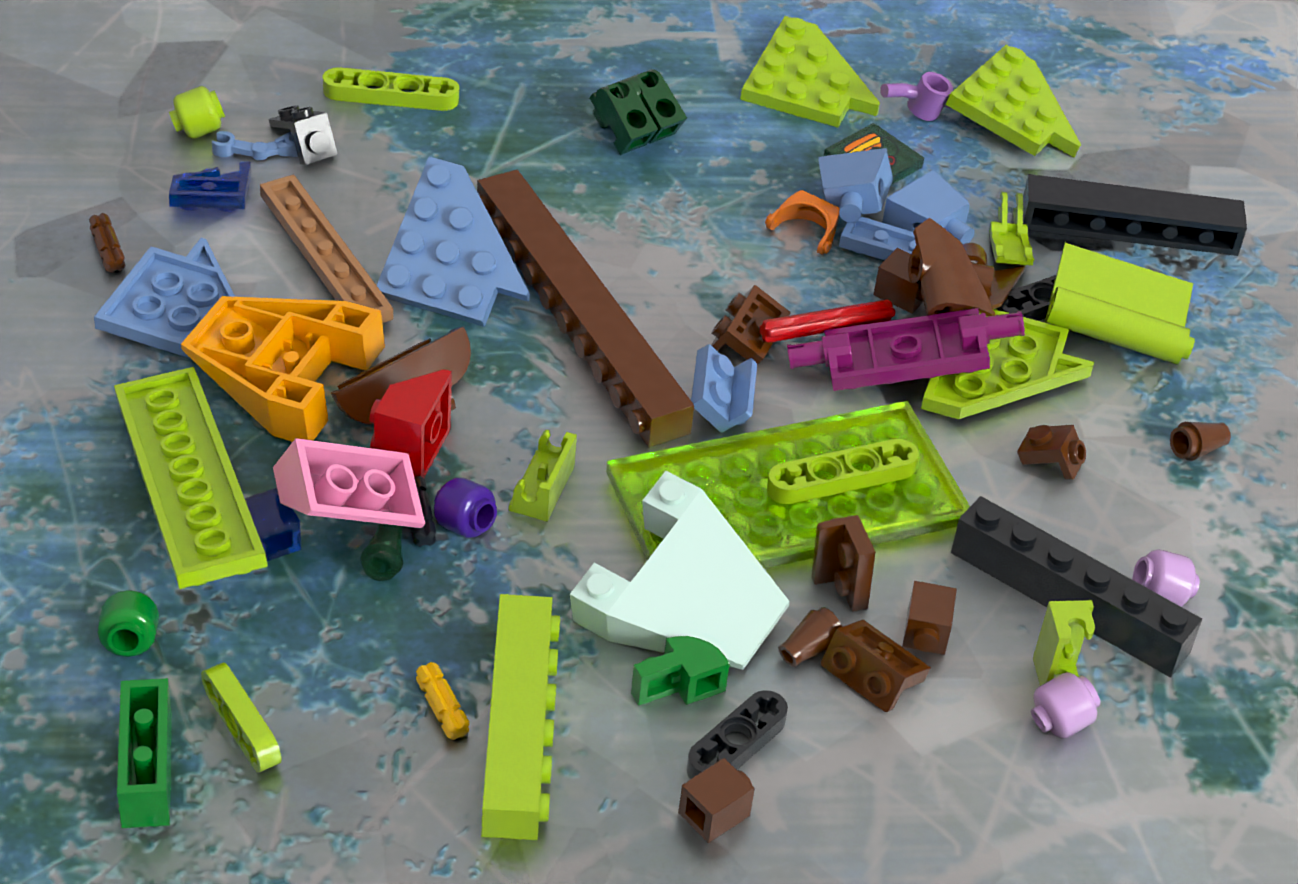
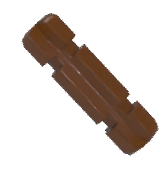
M101 213L98 216L93 214L89 219L90 230L95 237L94 241L100 257L103 259L102 262L105 270L110 273L116 270L122 271L126 266L124 262L125 257L120 249L121 246L114 228L111 226L112 223L109 216L105 213Z

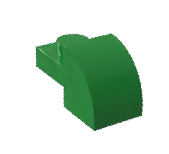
M690 636L666 638L664 655L649 657L640 663L634 664L631 694L638 706L675 693H679L684 703L688 705L726 692L730 663L716 646L700 638Z

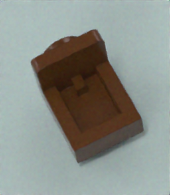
M1039 425L1030 427L1017 454L1022 465L1058 462L1064 478L1070 480L1075 479L1081 465L1085 462L1086 448L1083 441L1079 440L1074 425Z

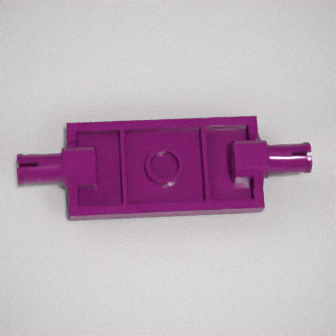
M976 308L824 330L825 336H822L821 341L793 345L787 344L790 369L825 364L826 367H830L833 391L990 369V357L987 348L990 340L1025 336V329L1021 311L986 317L985 313L979 314V310Z

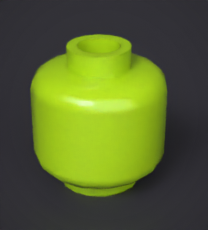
M198 86L176 95L173 99L175 110L169 111L176 131L184 130L191 139H196L220 129L221 119L226 117L215 90L209 92L204 86Z

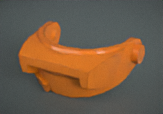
M800 190L791 195L773 214H769L765 224L768 229L774 230L782 222L792 219H804L817 223L826 230L817 247V253L824 255L832 247L840 217V208L806 191Z

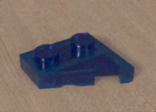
M240 162L239 171L220 174V169L214 167L200 172L173 175L169 190V207H181L184 210L215 208L225 212L237 209L245 210L251 179V162Z

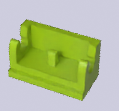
M543 431L539 438L538 450H536L523 478L517 482L513 490V497L509 503L508 511L548 522L575 467L577 434L566 432L560 444L562 447H556L549 441L550 431Z
M1092 600L1048 602L1033 655V662L1040 686L1052 680L1057 674L1069 672L1079 677L1076 663L1084 637L1090 640L1095 630L1092 617L1094 608Z

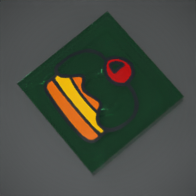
M875 123L864 127L824 150V156L887 148L893 176L892 184L923 167L924 163L922 155Z

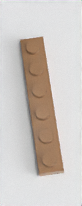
M293 174L260 184L261 198L334 299L381 310L382 323L393 320V307L296 176Z

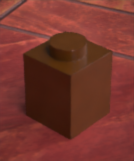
M896 248L878 267L873 295L882 300H890L893 305L913 314L923 303L920 290L921 283L910 281L908 262L911 254Z
M914 580L902 647L945 655L952 628L957 588Z
M723 758L682 784L678 813L707 843H710L750 816L755 787L744 772L736 770Z

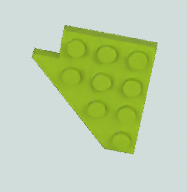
M784 16L742 87L740 100L837 128H839L848 109L877 116L880 106L878 99L816 24L805 22L800 18Z
M1007 44L951 92L945 104L1033 156H1036L1048 143L1072 157L1077 155L1081 146L1035 60L1026 56L1021 49L1010 47Z
M993 309L995 315L1009 314ZM1023 317L1025 336L990 340V344H987L990 369L930 378L921 409L962 419L1088 378L1091 375L1094 362L1063 354L1069 329Z

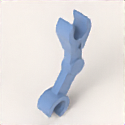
M219 131L216 132L217 141H212V153L218 157H229L234 153L251 156L259 161L274 155L298 157L291 132L275 139L273 142L251 143L236 140L230 132Z

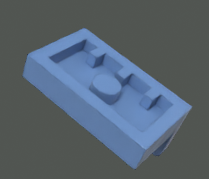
M710 344L697 350L691 401L695 405L694 409L721 433L736 425L745 423L752 416L757 363L750 358L734 367L725 355H721Z

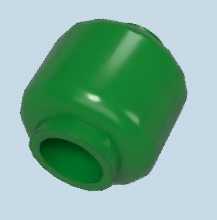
M132 590L120 591L110 596L101 609L97 630L100 643L108 651L118 656L132 657L146 652L155 641L159 620L158 609L153 600L141 592Z

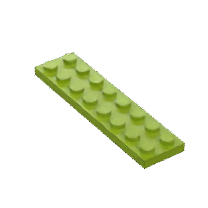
M189 367L114 385L116 399L179 589L200 586L210 581L233 575L247 574L253 570L268 567L263 545L195 368Z

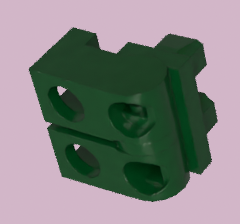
M650 69L599 88L597 92L592 93L590 96V100L595 107L593 114L600 127H611L617 138L614 145L619 155L643 147L648 142L650 144L676 134L687 119L666 81L656 69Z

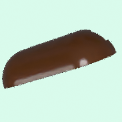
M464 326L458 327L434 341H431L430 338L344 381L337 386L339 390L331 392L336 405L347 417L354 421L372 424L370 423L372 406L376 399L381 400L391 384L445 369L452 371L453 386L463 377L470 361L471 348Z

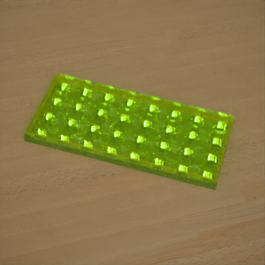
M908 401L608 460L606 468L609 480L647 560L663 541V538L644 529L642 500L665 471L701 488L764 569L812 559L814 557L817 524L833 518L858 515L872 545L957 527L959 518L970 507ZM891 439L908 440L918 448L919 456L915 473L906 479L793 504H782L772 500L766 490L770 469L780 463ZM865 463L852 464L859 471L872 470ZM817 471L814 473L820 479L830 480L834 478L833 474L827 471Z

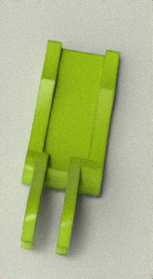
M1001 192V207L998 206V222L991 221L989 227V236L995 262L1033 266L1034 257L1028 239V225L1023 224V194L1016 193V208H1013L1014 223H1007L1008 195L1007 192Z

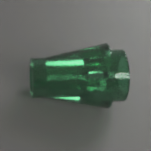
M379 524L376 533L362 551L360 557L364 572L370 578L377 581H387L401 571L403 567L401 526Z

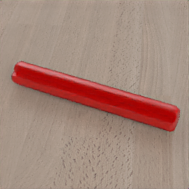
M880 300L767 319L759 326V332L762 334L763 341L770 343L822 334L824 330L891 321L896 311L890 300Z

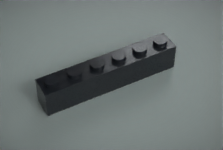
M1028 174L1023 195V224H1027L1028 230L1238 256L1247 230L1243 200Z
M982 496L958 520L951 549L953 555L1045 607L1048 606L1049 601L1092 600L1094 606L1092 617L1095 624L1093 634L1170 678L1190 654L1202 622L1201 617Z

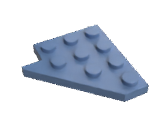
M429 156L378 280L377 287L387 299L485 327L498 293L528 302L530 294L465 167Z
M200 238L186 257L151 246L94 316L95 329L190 358L182 351L181 343L221 296L235 297L206 239Z

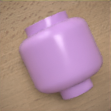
M1160 549L1153 550L1146 556L1141 557L1135 565L1132 580L1181 607L1188 602L1189 598H1193L1196 595L1200 583L1199 576L1196 574L1195 566L1191 559L1184 555Z
M1066 672L1035 690L1033 696L1035 708L1031 709V715L1042 732L1046 733L1050 730L1059 738H1068L1095 722L1097 707L1101 704L1100 698L1094 686L1085 676L1077 677L1072 673Z

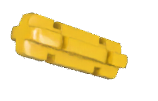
M434 662L419 666L416 670V681L421 690L427 692L424 696L440 723H444L441 727L446 736L451 740L466 736L469 733L468 727L470 722L464 711L459 709L461 705L447 680L442 678L444 675L440 667Z

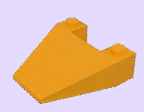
M221 296L181 343V348L186 355L272 436L293 442L295 438L314 441L329 421L324 384L317 383L316 381L331 361L366 371L385 348L381 310L348 301Z

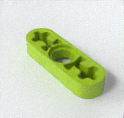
M222 662L201 672V679L210 702L254 770L259 773L280 764L282 761L281 752L272 731L230 667L225 662Z

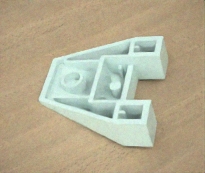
M665 471L642 500L644 529L663 538V541L631 582L593 563L570 593L573 622L610 642L662 653L665 651L666 638L676 636L700 638L716 646L729 661V667L744 669L789 607V600L705 492L686 480Z

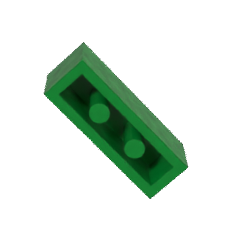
M168 678L121 681L117 798L121 828L170 826L172 711Z

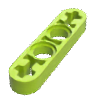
M341 67L328 69L323 74V94L331 100L439 111L454 109L459 104V84L450 78ZM369 86H378V87H381V88L370 89V88H366V87H369ZM411 89V90H415V91H414V92H404V91H401V90Z
M891 439L780 463L770 469L766 490L772 500L782 504H793L906 479L915 473L919 456L918 448L908 440ZM865 463L872 470L859 471L852 464ZM817 471H827L833 474L834 478L824 480L816 477L814 473Z

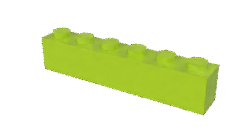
M500 594L481 837L538 840L539 821L548 822L550 793H541V783H551L552 756H544L543 747H553L554 719H545L546 711H555L556 684L547 683L548 676H557L558 649H549L550 642H559L560 616L552 615L553 597Z

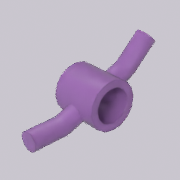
M935 72L924 73L917 86L906 83H884L880 88L881 96L884 98H909L907 102L909 110L915 116L925 121L936 120L944 107L950 108L945 104L950 93L953 92L951 82Z

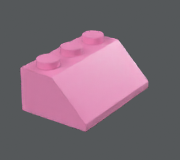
M295 438L273 467L280 503L303 514L422 528L425 525L408 453Z

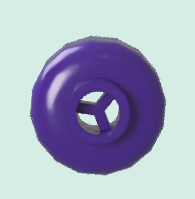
M454 478L446 482L435 496V519L446 530L465 538H475L489 530L496 520L497 506L495 497L491 490L481 484L466 478Z

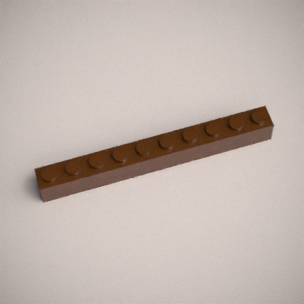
M516 169L477 180V192L513 262L522 271L526 284L535 289L542 306L546 310L549 309L556 318L560 331L569 336L574 343L578 356L587 361L596 381L605 386L610 393L614 406L620 408L628 418L632 431L641 436L648 448L691 434L695 405L519 170Z

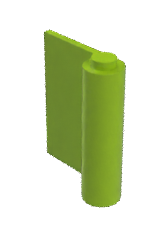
M1065 243L1045 323L1067 328L1070 331L1178 365L1181 359L1188 360L1195 342V338L1189 337L1190 328L1185 327L1193 283Z

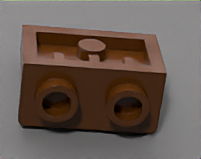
M754 285L745 295L738 292L728 304L725 311L730 315L728 317L724 315L712 330L711 334L716 338L711 346L718 351L724 344H727L746 360L752 358L758 365L765 358L773 342L767 343L763 341L762 334L759 332V326L762 325L764 320L789 316L791 312L758 286Z
M858 515L833 518L817 524L811 575L815 585L835 582L837 593L840 597L845 596L852 612L868 609L876 554Z
M865 620L836 629L821 660L823 668L884 712L894 709L903 690L924 682L931 669L930 666Z

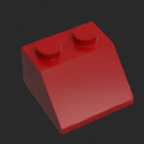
M443 369L391 384L381 400L376 399L372 406L370 423L374 424V434L371 439L370 448L408 453L414 477L418 475L423 478L425 477L451 430L452 371Z

